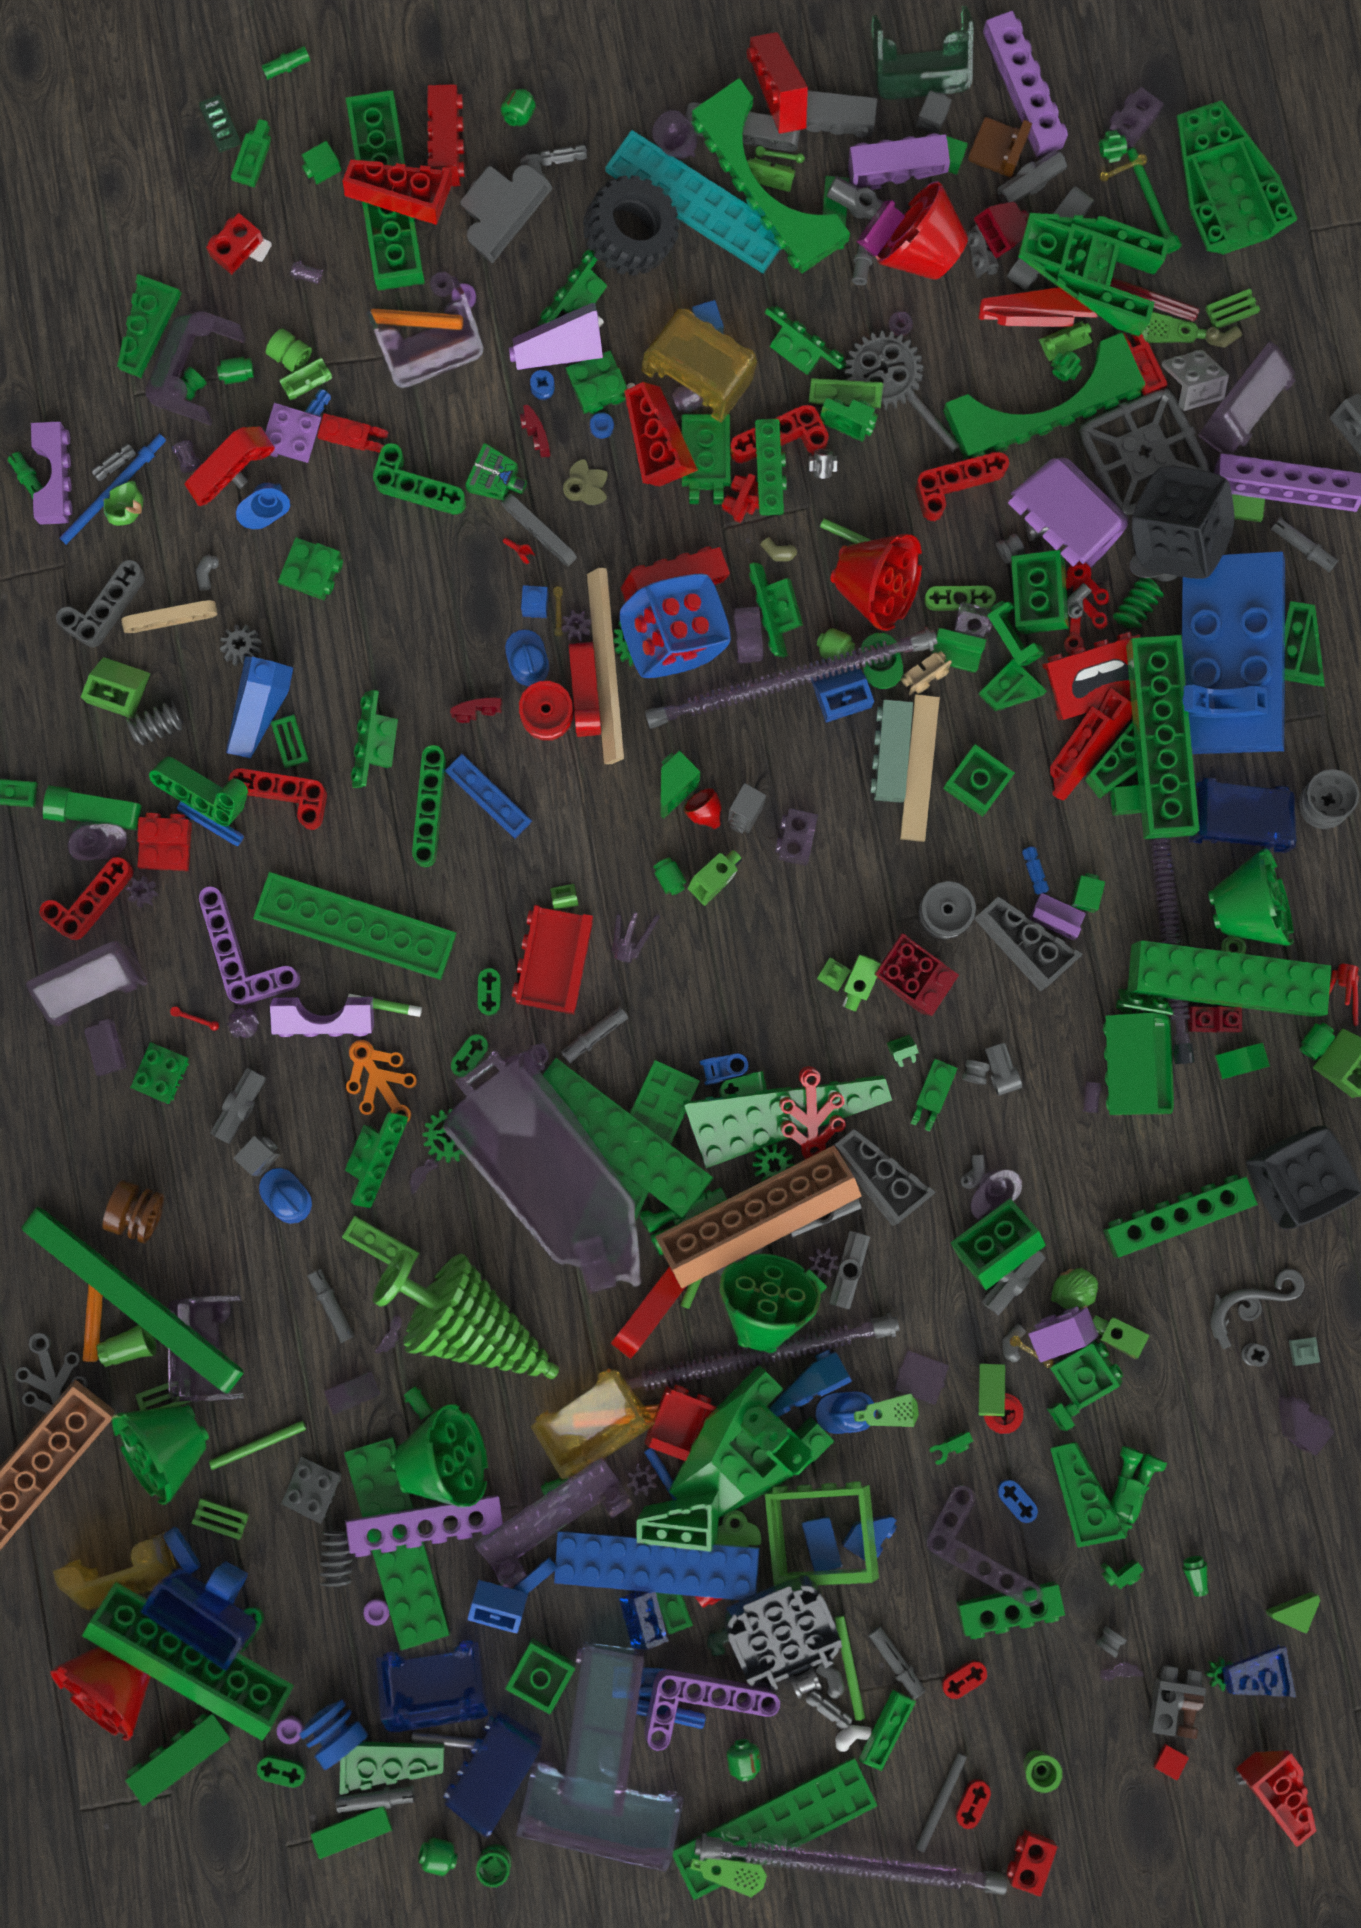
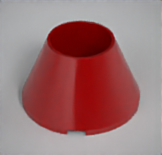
M938 181L927 185L908 203L911 207L904 214L905 217L879 254L875 256L879 264L936 280L942 277L958 260L967 245L968 236L943 185Z

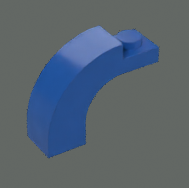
M1193 684L1184 686L1182 699L1184 711H1188L1190 716L1237 718L1268 714V689L1258 686L1236 689H1208Z

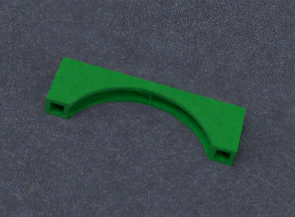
M739 78L692 110L691 124L698 134L702 133L706 139L705 144L709 151L717 154L721 168L725 172L729 171L732 175V182L739 192L743 191L747 196L746 202L751 210H756L759 213L763 227L767 231L770 229L774 234V241L780 250L784 248L789 255L787 259L794 269L798 268L802 274L849 241L850 232L837 214L813 215L793 210L771 197L757 182L748 166L742 137L746 119L753 106V96Z
M1123 333L1100 341L1096 349V359L1091 377L1076 395L1062 405L1035 414H1009L986 407L967 394L947 402L943 412L956 442L960 445L959 449L964 460L984 456L993 451L1003 452L1009 448L1008 445L1016 442L1018 445L1029 441L1033 435L1038 433L1040 436L1048 434L1053 430V427L1058 425L1062 427L1068 426L1078 417L1088 418L1094 415L1098 409L1115 407L1119 404L1118 401L1123 399L1133 400L1141 395L1145 382Z

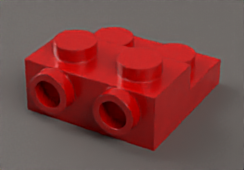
M146 813L145 817H139L137 842H139L138 868L189 871L192 822L185 819V815L170 814V819L160 818L161 814Z

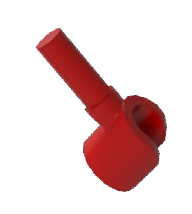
M508 538L503 540V543L517 552L523 563H530L526 555L532 554L535 556V553L528 544L520 546Z

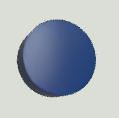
M597 413L591 418L590 431L595 437L604 439L612 434L614 422L610 415Z

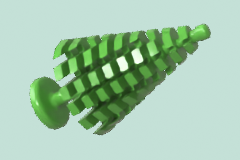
M405 1249L392 1259L383 1272L373 1294L372 1301L378 1306L387 1305L399 1291L420 1303L416 1306L411 1316L414 1319L409 1321L406 1332H409L404 1337L403 1345L407 1346L404 1349L406 1352L415 1354L422 1351L421 1355L430 1357L435 1355L446 1359L451 1358L452 1361L456 1362L466 1361L472 1365L481 1364L483 1367L488 1368L499 1366V1370L504 1371L512 1368V1371L515 1373H524L527 1370V1374L531 1376H538L540 1373H543L549 1379H554L557 1376L559 1367L547 1361L548 1354L543 1348L538 1350L536 1339L529 1337V1332L517 1321L519 1319L513 1313L509 1314L507 1312L510 1309L503 1301L499 1302V1297L494 1290L490 1291V1285L485 1279L483 1281L480 1280V1273L462 1253L454 1256L441 1268L434 1277L438 1280L429 1285L427 1289L407 1278L413 1264V1256Z

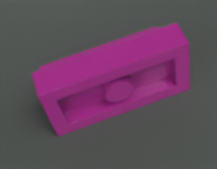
M893 200L883 202L856 241L873 256L879 254L905 217L894 207L895 202Z

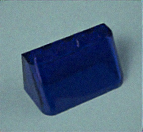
M182 1569L172 1570L155 1586L141 1612L226 1671L255 1632V1621L250 1615L243 1612L230 1601H226L205 1589L206 1585L187 1571Z
M498 1711L495 1717L492 1715L489 1717L483 1728L486 1730L482 1740L476 1739L470 1750L473 1753L469 1762L463 1761L457 1771V1775L460 1776L455 1785L450 1783L443 1795L446 1799L445 1805L478 1833L487 1838L500 1820L542 1746L541 1736Z

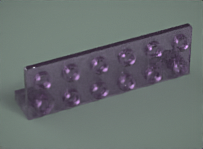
M599 1458L576 1475L570 1477L566 1482L548 1492L538 1501L526 1507L510 1520L505 1521L501 1526L483 1536L474 1545L493 1567L502 1587L510 1588L527 1577L518 1559L520 1556L601 1501L612 1518L631 1506L633 1502L603 1458Z

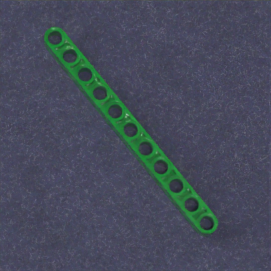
M36 1207L21 1226V1229L221 1391L229 1394L244 1374V1370L45 1210Z

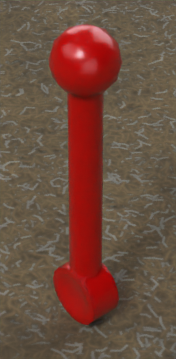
M172 1007L170 1010L171 1015L174 1017L181 1016L204 1024L213 1031L219 1028L217 1021L210 1022L182 1012L178 1007Z

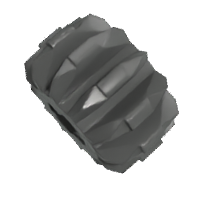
M235 625V632L232 633L229 629H226L225 632L228 638L221 637L220 641L225 645L220 647V651L226 653L224 656L226 661L232 660L233 665L237 666L240 661L244 665L245 657H255L253 654H261L262 651L257 646L261 645L262 641L260 638H256L258 633L255 630L250 631L249 626L245 625L241 630L238 625ZM242 642H244V643H245V647L241 646L240 649L238 650V648L236 647L237 644H238V645H241Z

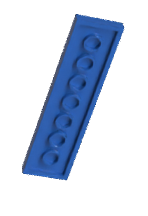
M558 1531L555 1564L557 1568L555 1569L554 1583L742 1600L757 1594L759 1548L714 1544L710 1552L637 1543V1537Z

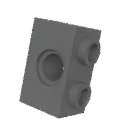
M254 1136L234 1159L249 1174L260 1177L280 1154L276 1151L278 1146L270 1138Z

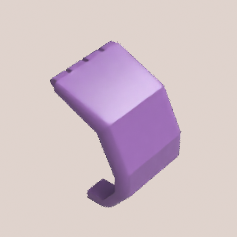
M1067 458L1050 459L1011 493L1013 498L1008 502L1020 515L1026 509L1030 512L1024 519L1038 533L1047 527L1049 530L1042 537L1056 550L1065 544L1067 547L1062 551L1061 555L1072 566L1080 561L1082 564L1087 563L1091 568L1122 535L1129 522L1127 515Z

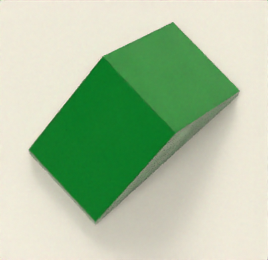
M1263 1043L1215 1056L1221 1079L1270 1067Z

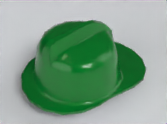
M875 633L868 636L863 641L860 649L861 661L867 681L879 689H888L895 686L903 675V663L896 640L885 633Z

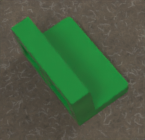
M939 628L936 633L937 644L933 645L934 650H932L931 655L934 652L939 653L941 651L946 657L945 663L949 660L952 661L950 667L976 673L981 654L985 648L986 639Z

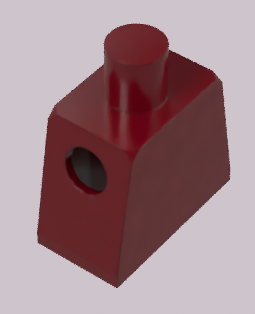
M1015 202L991 206L974 218L995 259L1006 253L1023 239L1029 214L1025 210L1020 211Z

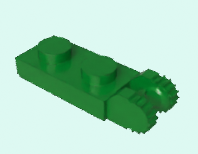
M937 1059L933 1060L915 1104L917 1107L910 1124L916 1125L919 1122L922 1109L924 1108L931 1111L925 1123V1130L930 1132L937 1114L941 1111L958 1068Z

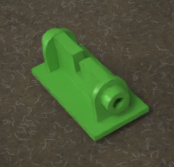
M757 157L748 160V166L759 184L787 192L791 191L792 181L796 170L791 169V166L775 164V167L770 166L771 162L757 159Z
M1081 321L1074 324L1073 327H1067L1039 339L1048 361L1053 360L1058 352L1064 355L1066 351L1072 352L1092 343L1088 334L1091 332V328L1088 323L1084 324Z
M321 357L281 378L279 381L291 401L320 384L332 379V375Z

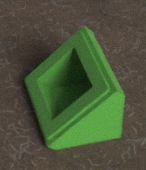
M574 884L550 889L554 910L579 906Z

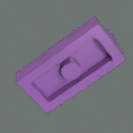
M1042 893L1029 920L1071 940H1075L1081 931L1080 926L1085 913Z

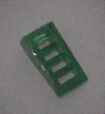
M221 95L200 102V109L219 153L240 145L241 141ZM224 115V118L211 122V120ZM226 125L229 126V127H227V128H225V129H222V130H220V131H217V132L215 131L216 129L221 128V127H223V126H226ZM232 133V137L219 141V138Z

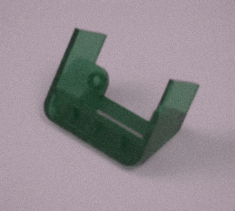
M962 6V30L951 31L944 37L943 50L897 55V48L893 40L883 38V30L878 16L872 15L873 59L877 89L882 98L892 100L928 96L929 91L952 94L961 93L969 89L972 84L974 21L967 6Z

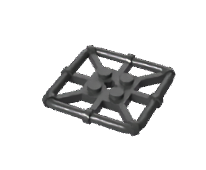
M1165 388L1164 390L1154 391L1129 403L1123 402L1118 404L1117 408L1080 425L1079 433L1081 440L1095 468V476L1100 478L1108 497L1126 515L1133 514L1137 504L1136 502L1129 505L1136 484L1151 477L1158 468L1175 466L1211 472L1194 435L1196 431L1194 427H1190L1182 409L1179 407L1177 398L1171 393L1170 389ZM1160 400L1152 423L1137 429L1130 412ZM1166 402L1169 404L1182 431L1165 439L1158 425ZM1122 416L1129 433L1116 438L1093 428ZM1092 439L1113 446L1119 460L1104 465ZM1186 439L1199 468L1176 460L1169 446ZM1144 447L1150 451L1148 454L1149 458L1139 455L1141 448ZM1121 467H1124L1130 480L1123 502L1108 474Z

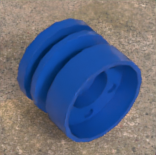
M343 1699L327 1705L317 1712L298 1733L301 1739L313 1733L314 1736L306 1743L308 1748L317 1743L321 1744L322 1747L314 1757L324 1770L341 1760L368 1736V1733L359 1721L353 1722L348 1726L345 1724V1721L352 1713L350 1709L341 1715L338 1714L346 1705Z

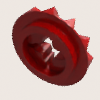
M1005 1393V1409L1013 1410V1412L1006 1415V1424H1004L1000 1416L983 1415L987 1426L1001 1434L1015 1431L1021 1425L1024 1416L1020 1401L1008 1393Z

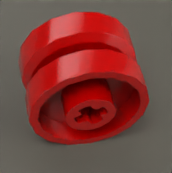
M539 681L530 685L522 693L519 701V715L525 730L531 736L540 740H554L563 736L570 729L573 721V705L568 691L560 684L552 681ZM545 708H550L548 713L542 712L545 711Z

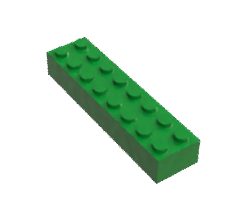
M393 90L346 97L355 160L382 162L383 165L395 166L398 163L405 164L406 166ZM362 202L377 290L425 284L415 218Z
M1181 635L1132 638L1126 645L1143 837L1144 839L1193 836L1199 831L1189 714L1188 711H1184L1182 700L1186 682Z
M1139 941L1131 944L1127 993L1319 1017L1328 1015L1331 965Z
M117 1582L110 1589L82 1635L89 1641L261 1741L273 1726L294 1687L291 1683Z

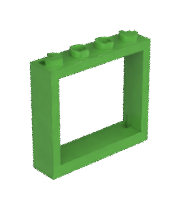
M861 1481L846 1482L844 1487H837L836 1483L821 1484V1488H812V1484L798 1485L796 1490H788V1486L773 1487V1491L765 1494L774 1586L787 1580L798 1578L801 1575H807L817 1585L872 1583L879 1579L869 1485H861ZM859 1495L866 1568L787 1572L780 1500Z

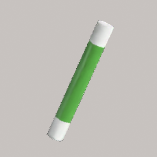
M354 994L348 995V997H365ZM373 998V1008L421 1016L422 1007Z

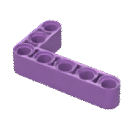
M214 887L204 888L200 892L199 902L228 998L236 1004L246 1005L297 988L300 984V975L289 966H282L248 977L226 899L218 889ZM213 893L217 894V902L213 905H208L207 897ZM218 917H224V925L216 929L214 927V920ZM230 940L232 943L231 949L227 952H222L220 947L222 942ZM233 963H237L239 966L238 972L230 976L227 971L228 967ZM286 972H292L293 981L290 984H283L282 976ZM267 979L270 984L268 990L260 992L258 989L259 982ZM238 987H244L246 990L245 996L241 999H236L234 996L235 990Z
M668 1669L662 1670L656 1675L644 1736L649 1746L656 1751L663 1750L669 1745L678 1701L761 1716L775 1715L779 1711L780 1701L773 1691H768L767 1687H758L756 1685L751 1687L747 1683ZM665 1680H674L671 1688H662V1683ZM690 1684H698V1689L695 1693H687V1688ZM722 1688L723 1693L720 1697H711L714 1689ZM740 1693H748L745 1701L736 1702V1698ZM765 1697H772V1702L769 1706H761V1702ZM659 1706H668V1711L665 1714H656ZM655 1731H663V1736L659 1740L651 1739Z

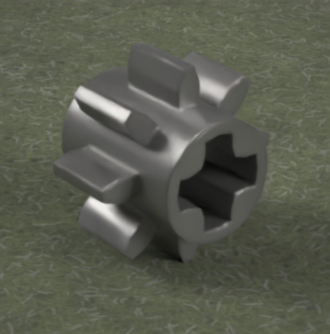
M818 449L814 452V456H809L808 467L810 472L814 471V477L821 479L830 478L832 471L837 472V456H832L833 452L831 450Z

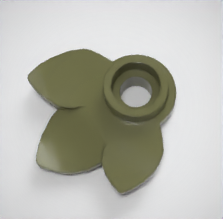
M585 459L574 463L570 468V478L563 485L564 495L572 501L582 500L588 505L603 503L607 496L601 488L606 483L607 471L599 469L589 470ZM577 486L580 490L577 493H573L571 488Z

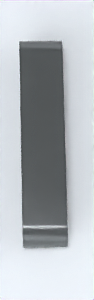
M693 102L687 105L683 125L685 132L703 136L702 133L698 134L691 124L692 110L702 103ZM749 112L742 135L743 144L792 152L798 148L801 130L779 134L772 116Z
M1074 186L1053 214H1059V217L1073 218L1074 215H1082L1084 217L1094 203V199ZM1019 258L1010 270L1007 278L1023 290L1028 291L1040 273Z

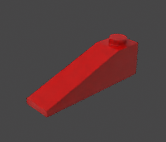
M1289 1750L1255 1752L1236 1768L1246 1784L1296 1847L1316 1832L1312 1809L1307 1801V1787L1303 1783V1769Z

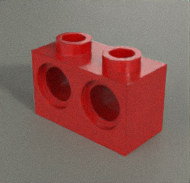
M238 213L225 223L224 229L218 235H214L209 240L206 248L210 257L232 275L264 240L260 230ZM240 231L247 232L242 237L236 236ZM230 248L227 254L220 253L223 249Z
M1024 1830L1023 1836H1019L1015 1844V1851H1017L1015 1859L1009 1862L1006 1871L1011 1886L1041 1897L1057 1850V1845L1053 1840ZM1032 1845H1040V1851L1036 1855L1028 1854V1850ZM1023 1870H1031L1032 1875L1029 1879H1020V1874Z

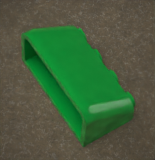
M1158 1013L1106 1016L1103 1031L1107 1040L1104 1056L1108 1067L1105 1081L1108 1085L1109 1096L1106 1098L1109 1115L1171 1114L1174 1109L1171 1024L1169 1017Z

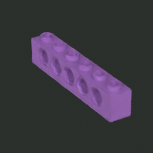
M1013 11L986 20L983 30L984 36L1022 123L1023 120L1033 123L1028 139L1036 157L1038 158L1054 150L1062 149L1068 136L1067 129L1063 123H1060L1058 108L1054 102H1051L1049 87L1045 81H1042L1040 66L1036 60H1033L1031 45L1023 37L1020 20L1015 18ZM1004 40H1011L1013 43L1008 44ZM1013 61H1020L1022 65H1017ZM1027 81L1031 86H1026L1022 82ZM1036 102L1040 107H1035L1031 103ZM1045 123L1050 128H1043L1040 124Z
M1220 454L1214 468L1215 474L1221 475L1228 480L1231 492L1234 495L1357 512L1361 504V473L1235 456L1232 454Z
M497 1495L482 1497L477 1504L465 1508L445 1503L345 1520L350 1554L355 1553L356 1557L371 1555L370 1550L381 1549V1553L395 1551L396 1546L406 1544L407 1548L422 1546L421 1541L432 1540V1544L447 1542V1537L456 1535L457 1539H467L472 1537V1533L482 1531V1535L497 1533V1528H503L500 1501ZM473 1511L481 1513V1521L476 1525H471L468 1520L470 1513ZM453 1515L456 1518V1525L452 1529H446L443 1526L445 1517ZM425 1519L431 1522V1529L427 1533H420L418 1531L419 1522ZM397 1524H403L406 1527V1533L400 1538H396L392 1534V1530ZM372 1528H377L381 1532V1536L376 1542L367 1540V1533Z

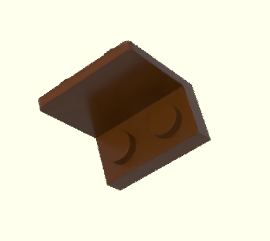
M985 117L968 161L1011 178L1033 123L1023 120L1021 128H1013Z

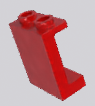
M675 1385L674 1389L666 1386L644 1443L652 1449L686 1461L694 1440L698 1438L704 1426L705 1419L717 1407L711 1403L712 1399L698 1393L697 1397L688 1394V1389L679 1385Z

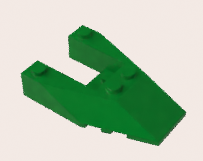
M1030 213L1018 257L1115 328L1140 336L1150 323L1155 302L1110 287L1115 263L1119 262L1154 275L1165 261L1170 240L1103 216L1092 219L1083 218L1082 215H1074L1071 218L1059 217V214Z
M760 1365L705 1419L698 1438L694 1440L685 1463L683 1462L669 1489V1492L676 1499L718 1491V1518L773 1490V1487L781 1485L792 1477L741 1429V1423L746 1411L757 1407L759 1404L767 1406L783 1390ZM811 1417L794 1432L814 1452L811 1455L812 1461L810 1463L815 1461L834 1442ZM797 1456L794 1459V1464H798L801 1461V1456Z

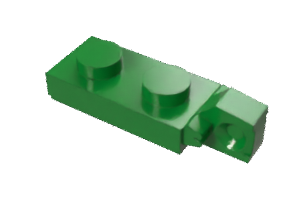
M258 119L255 131L250 130L249 133H246L231 175L232 181L255 188L270 147L271 137L268 136L270 130L268 121Z

